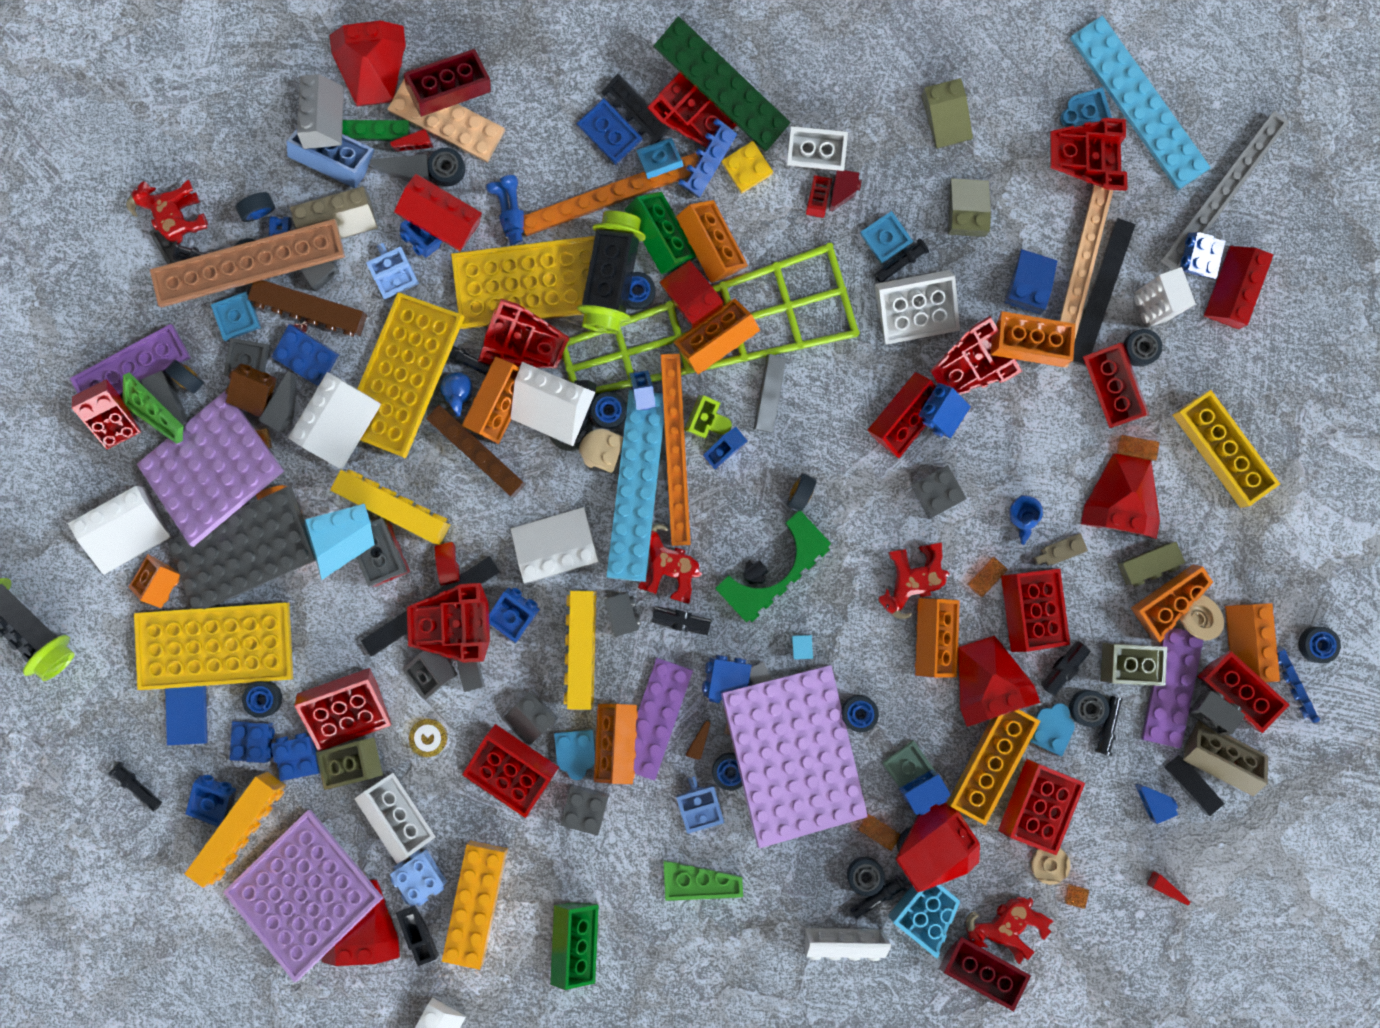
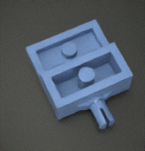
M692 776V780L691 777L687 778L691 789L676 795L687 834L725 823L714 784L698 787L695 776Z

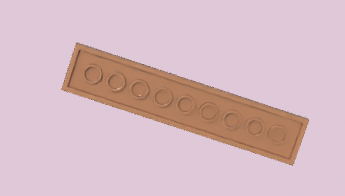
M332 219L150 269L158 306L162 308L344 258L345 253L337 221Z

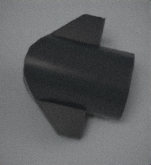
M749 560L746 562L743 576L749 584H763L766 581L763 576L769 571L760 560L754 564Z

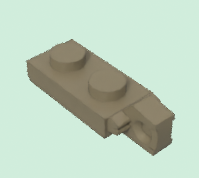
M1081 533L1043 547L1044 549H1041L1042 554L1034 557L1033 561L1035 565L1046 562L1047 566L1054 565L1087 552L1088 549Z

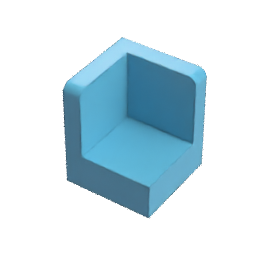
M812 635L791 636L793 658L795 660L813 659Z

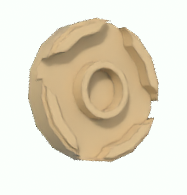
M1061 848L1057 856L1037 849L1030 861L1034 876L1042 883L1048 885H1055L1064 878L1066 879L1071 868L1070 859Z

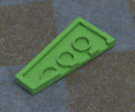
M130 372L124 374L123 402L127 409L176 444L182 442L184 426Z
M664 860L665 901L743 897L742 876Z

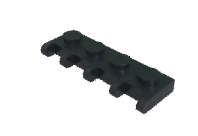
M617 73L601 92L603 96L610 92L616 99L613 106L617 108L621 104L629 112L625 118L628 122L634 118L642 126L638 131L640 135L647 132L653 138L649 145L658 143L671 129L652 114L647 108L649 104L620 74Z

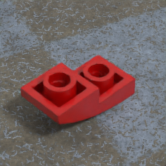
M448 542L434 546L440 585L458 582L459 565L456 562L455 544Z

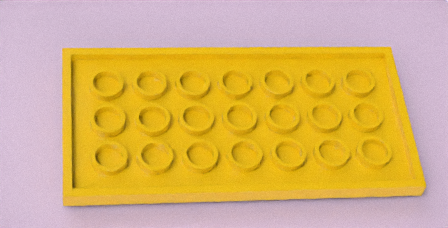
M595 236L452 253L458 313L465 317L460 329L488 326L496 303L500 299L520 304L541 319L581 315L582 313L577 310V307L582 305Z
M397 293L357 388L381 403L360 441L403 458L407 457L465 318L463 315L411 296Z
M289 602L134 613L137 690L293 679Z

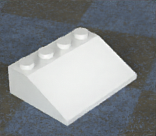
M950 270L875 284L877 306L886 345L960 331L955 275Z
M522 362L515 379L510 419L573 446L595 392Z
M327 372L288 438L342 470L381 406V403Z
M134 486L68 523L76 540L103 574L112 571L172 537L146 488Z
M584 507L511 528L518 565L524 584L600 562Z
M805 928L806 957L812 960H820L821 957H829L830 960H840L841 957H849V960L854 961L860 960V958L878 961L880 958H886L891 949V943L883 929Z

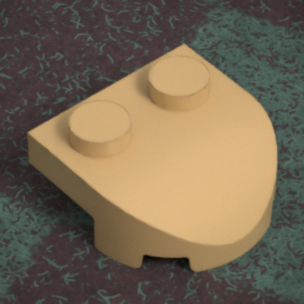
M597 429L588 433L579 445V454L581 453L584 464L590 468L595 466L612 473L623 444V437L605 429Z

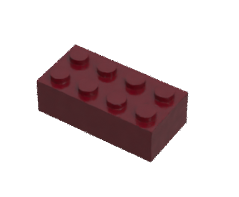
M475 48L404 73L405 86L420 117L491 92L490 77Z

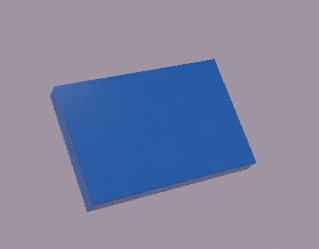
M604 98L576 123L614 165L620 162L643 140Z
M206 686L165 688L167 745L208 743Z

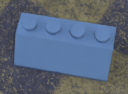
M297 129L286 141L287 156L353 188H356L365 177L374 153L373 148L343 134L342 145L304 149L298 137Z

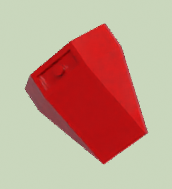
M947 803L935 804L930 807L931 810L926 814H918L896 857V861L917 892H922L966 875L979 863V841L960 812Z

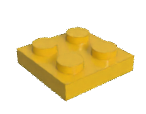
M754 141L721 161L741 194L773 174V170Z

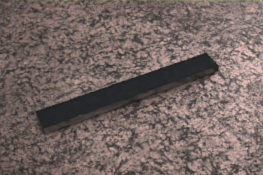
M1117 218L1077 331L1074 342L1073 363L1086 367L1083 357L1092 354L1136 225L1120 218Z
M491 556L461 574L458 582L446 584L425 599L436 596L443 591H448L460 584L481 583L482 585L499 574L500 570ZM407 611L361 640L371 657L408 634Z

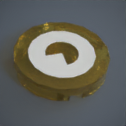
M422 719L411 728L408 737L409 745L413 752L419 756L426 758L436 756L447 745V730L436 719Z

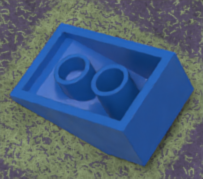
M1021 249L1004 303L1036 314L1043 313L1047 308L1052 292L1058 260Z

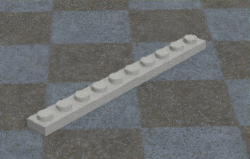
M1276 111L1269 115L1160 260L1171 270L1181 267V258L1184 254L1185 240L1188 237V233L1199 232L1206 234L1288 125V120Z

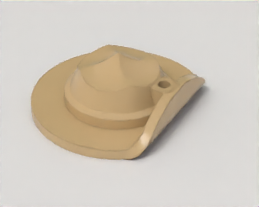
M1204 595L1197 601H1194L1189 607V611L1179 618L1186 630L1201 640L1215 639L1222 633L1224 628V618L1220 608L1213 600Z

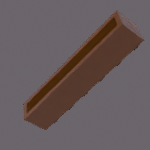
M264 280L253 282L248 296V300L253 302L254 307L263 310L265 307L271 308V312L282 315L284 312L289 314L290 318L298 321L303 318L307 320V323L314 326L322 324L325 325V329L336 332L338 329L349 337H354V335L361 336L368 316L361 310Z
M438 405L426 418L509 496L514 498L526 485L523 480L442 406Z

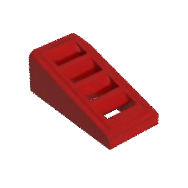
M426 129L390 142L395 152L433 148Z
M814 175L806 215L824 218L832 178ZM816 184L825 185L827 188L816 186ZM813 199L822 200L824 202L814 201Z
M1155 871L1152 872L1147 883L1148 886L1187 906L1190 905L1188 898L1166 878Z

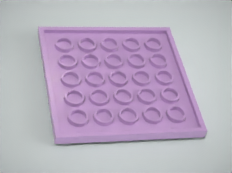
M225 391L191 418L186 425H183L182 442L176 444L167 438L137 463V466L188 544L193 547L284 472L240 408L226 403L227 394H225Z
M307 810L223 892L293 982L300 980L383 899V896L311 810Z

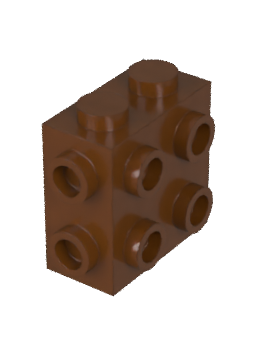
M240 363L230 371L229 379L231 380L225 391V394H227L226 403L261 417L273 397L277 378L266 372L254 369L250 365Z

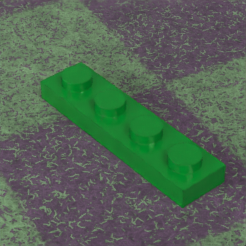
M343 120L342 134L356 141H394L410 134V122L408 120Z

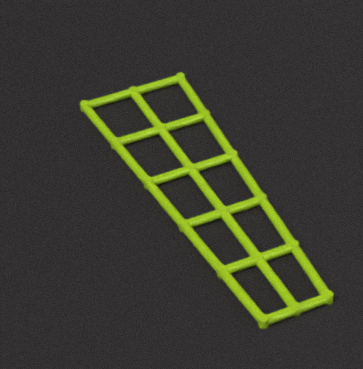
M827 243L818 248L712 286L716 292L721 291L724 305L731 301L728 288L774 272L783 304L752 312L751 314L755 320L786 311L795 343L747 353L743 342L738 347V356L718 360L708 367L707 370L767 357V354L777 355L859 336L860 331L857 327L847 288L845 287L832 243ZM827 252L838 288L790 301L781 269ZM840 295L851 331L802 341L793 308ZM667 301L664 304L631 315L629 321L622 322L621 327L667 311L674 335L627 349L622 330L620 329V333L615 334L620 351L572 365L568 346L603 333L590 330L570 337L562 355L569 382L574 383V380H577L575 375L577 371L622 358L628 380L597 386L595 395L632 387L629 373H634L629 356L673 344V341L686 333L681 332L674 309L676 307L672 301ZM680 353L684 366L681 368V376L696 373ZM662 372L650 375L651 382L662 380Z

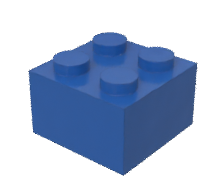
M930 770L898 788L909 808L916 815L926 814L931 810V806L935 804L941 805L948 800L947 797L951 796L940 775L934 770Z

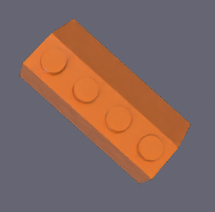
M714 200L690 204L676 216L710 283L723 280L748 267Z
M734 298L673 341V343L691 368L697 374H700L715 362L721 360L729 352L738 348L743 342L752 338L760 329L752 314Z
M1001 311L996 323L999 332L992 335L990 355L1065 367L1073 361L1076 324Z
M495 357L468 414L465 416L462 424L463 427L497 444L500 443L511 421L514 384L520 369L519 367Z
M918 598L915 676L934 678L957 677L960 600Z
M1273 603L1225 606L1229 651H1232L1264 682H1279L1280 675Z
M598 704L594 782L633 784L635 777L637 705Z

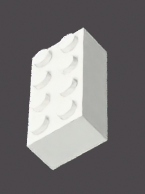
M1182 267L1158 275L1134 292L1135 303L1140 307L1141 319L1147 328L1169 321L1196 305Z

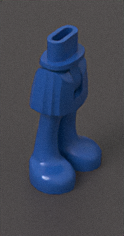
M515 175L503 176L500 178V182H491L486 185L487 192L495 194L499 198L501 206L499 219L505 237L509 238L510 245L522 242V233L524 232V229H522L524 227V211L518 208V179Z

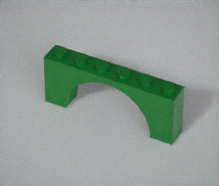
M798 511L785 523L794 539L795 559L790 572L783 580L767 588H750L728 576L715 588L746 623L749 620L752 623L759 617L758 611L763 607L767 609L774 603L772 599L777 594L781 596L788 590L786 586L791 581L795 583L802 577L800 573L805 568L809 570L816 564L815 559L819 555L823 557L830 551L829 546L831 543L802 511Z

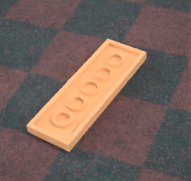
M405 79L387 109L390 113L408 120L411 124L421 129H426L427 132L487 163L505 132L504 127L459 104L420 117L405 86Z

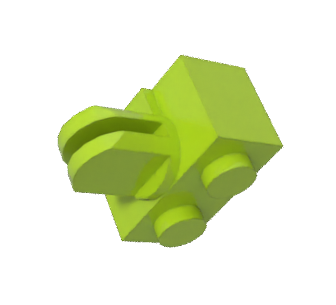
M698 395L684 430L698 437L706 438L709 430L720 435L726 434L731 430L732 423L729 418L717 413L720 402L704 395Z

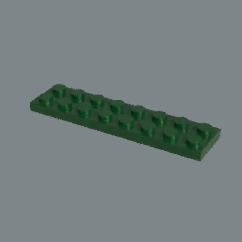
M679 16L653 45V48L765 152L768 151L791 123Z

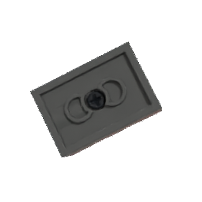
M385 518L371 522L374 546L356 558L368 587H377L411 571L402 554L400 544L395 537L391 522Z

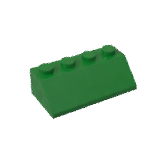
M662 192L638 196L624 209L626 213L641 219L639 231L646 236L643 243L661 274L674 271L689 260L692 261L697 258Z
M564 903L554 905L550 985L563 990H569L595 984L598 904Z

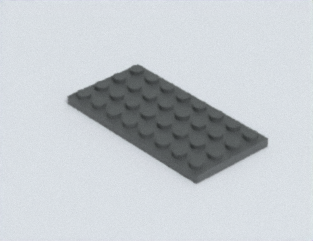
M292 486L285 487L238 509L194 547L188 544L183 535L167 542L192 609L213 607L316 561L305 528V521Z

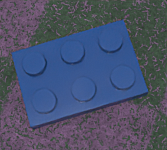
M289 324L271 357L319 387L326 373H330L339 354L299 328Z

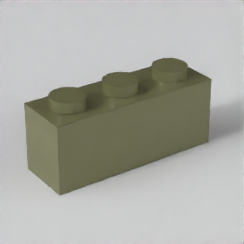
M1175 541L1122 561L1117 565L1125 584L1137 587L1144 584L1145 579L1151 577V580L1163 576L1162 572L1168 570L1170 573L1179 570V565L1184 564L1185 560Z

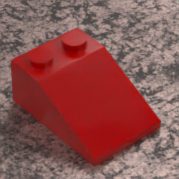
M690 260L659 282L691 328L723 307L722 299Z

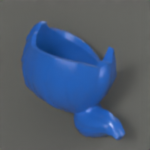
M461 372L446 375L440 383L441 394L444 395L445 401L451 405L457 417L461 416L462 404H465L473 394L470 378Z
M1020 495L1016 498L1009 509L1011 522L1020 529L1021 545H1025L1031 536V529L1041 521L1043 516L1041 503L1034 497Z

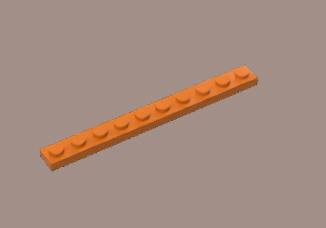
M696 153L682 157L683 167L648 179L644 171L524 215V232L526 236H530L679 181V179L688 178L691 172L686 168L688 165L695 167L699 160Z
M680 353L661 354L671 545H691Z

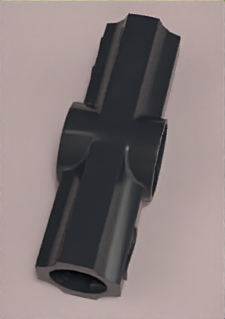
M655 606L652 618L653 623L702 635H708L712 620L692 615L689 612L676 609L674 611Z
M1076 641L1069 651L1055 662L1052 667L1053 670L1040 686L1052 696H1055L1063 685L1079 671L1078 667L1091 652L1089 648Z

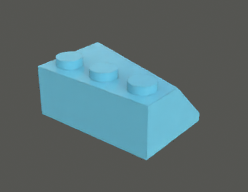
M942 884L922 892H917L912 885L888 916L896 926L938 959L939 950L942 943L945 942L948 927L954 919L960 900Z

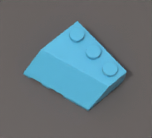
M365 504L305 519V528L321 580L374 546L371 523Z

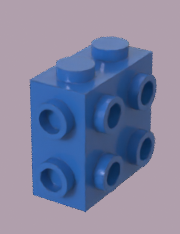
M938 383L918 415L924 420V425L933 429L932 432L940 438L945 436L951 439L971 406L952 387Z
M716 655V658L710 657L709 662L705 666L707 676L706 681L702 684L703 696L709 698L710 702L720 703V700H722L721 693L748 686L752 665L746 663V659L735 658L734 661L727 660V656Z

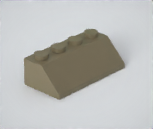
M363 186L290 207L296 229L332 219L337 221L341 239L378 229L369 193Z
M1200 721L1196 722L1184 747V761L1253 797L1268 784V755L1229 735L1220 736Z

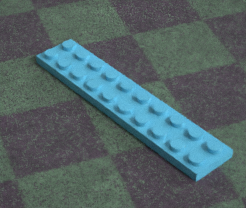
M1103 15L1071 36L1070 40L1177 191L1211 168Z
M629 390L607 578L646 582L664 426L662 393H654L656 407H652L649 410H637L633 391Z

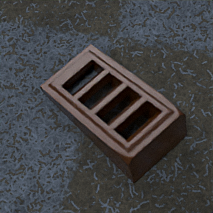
M710 720L704 721L686 752L687 757L697 760L702 758L711 724Z

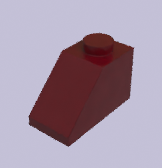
M848 170L836 171L829 211H835L852 199L856 191H860L862 179H859V172Z

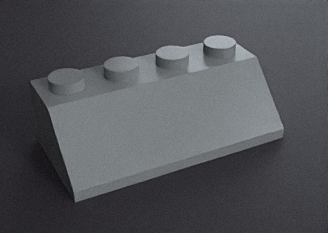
M320 74L300 76L297 134L304 149L342 145L344 87Z

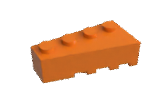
M1193 564L1132 606L1131 610L1150 639L1161 642L1165 638L1164 635L1173 629L1178 619L1189 611V607L1204 594L1213 581L1203 566Z

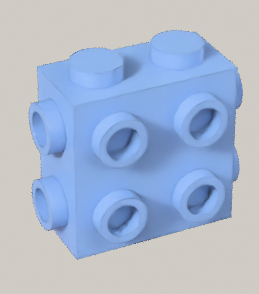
M427 849L422 852L417 850L409 856L411 860L406 863L401 861L393 867L394 871L390 874L394 887L399 888L403 901L409 904L410 907L416 904L418 907L428 901L427 896L432 893L437 895L445 889L443 886L447 880Z

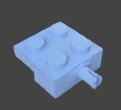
M381 243L377 245L381 256L366 262L385 300L397 295L398 292L401 293L419 284L401 246L387 252L385 244Z

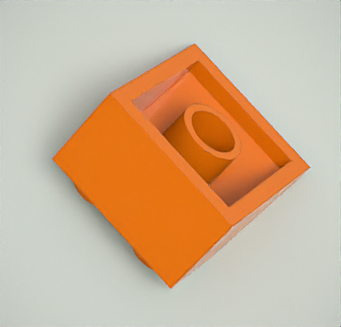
M147 554L129 588L140 601L162 608L163 604L168 601L173 587L178 584L180 574L171 566Z

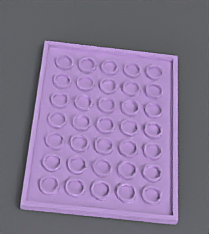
M831 665L721 693L757 848H763L868 817L847 728L842 719V707Z

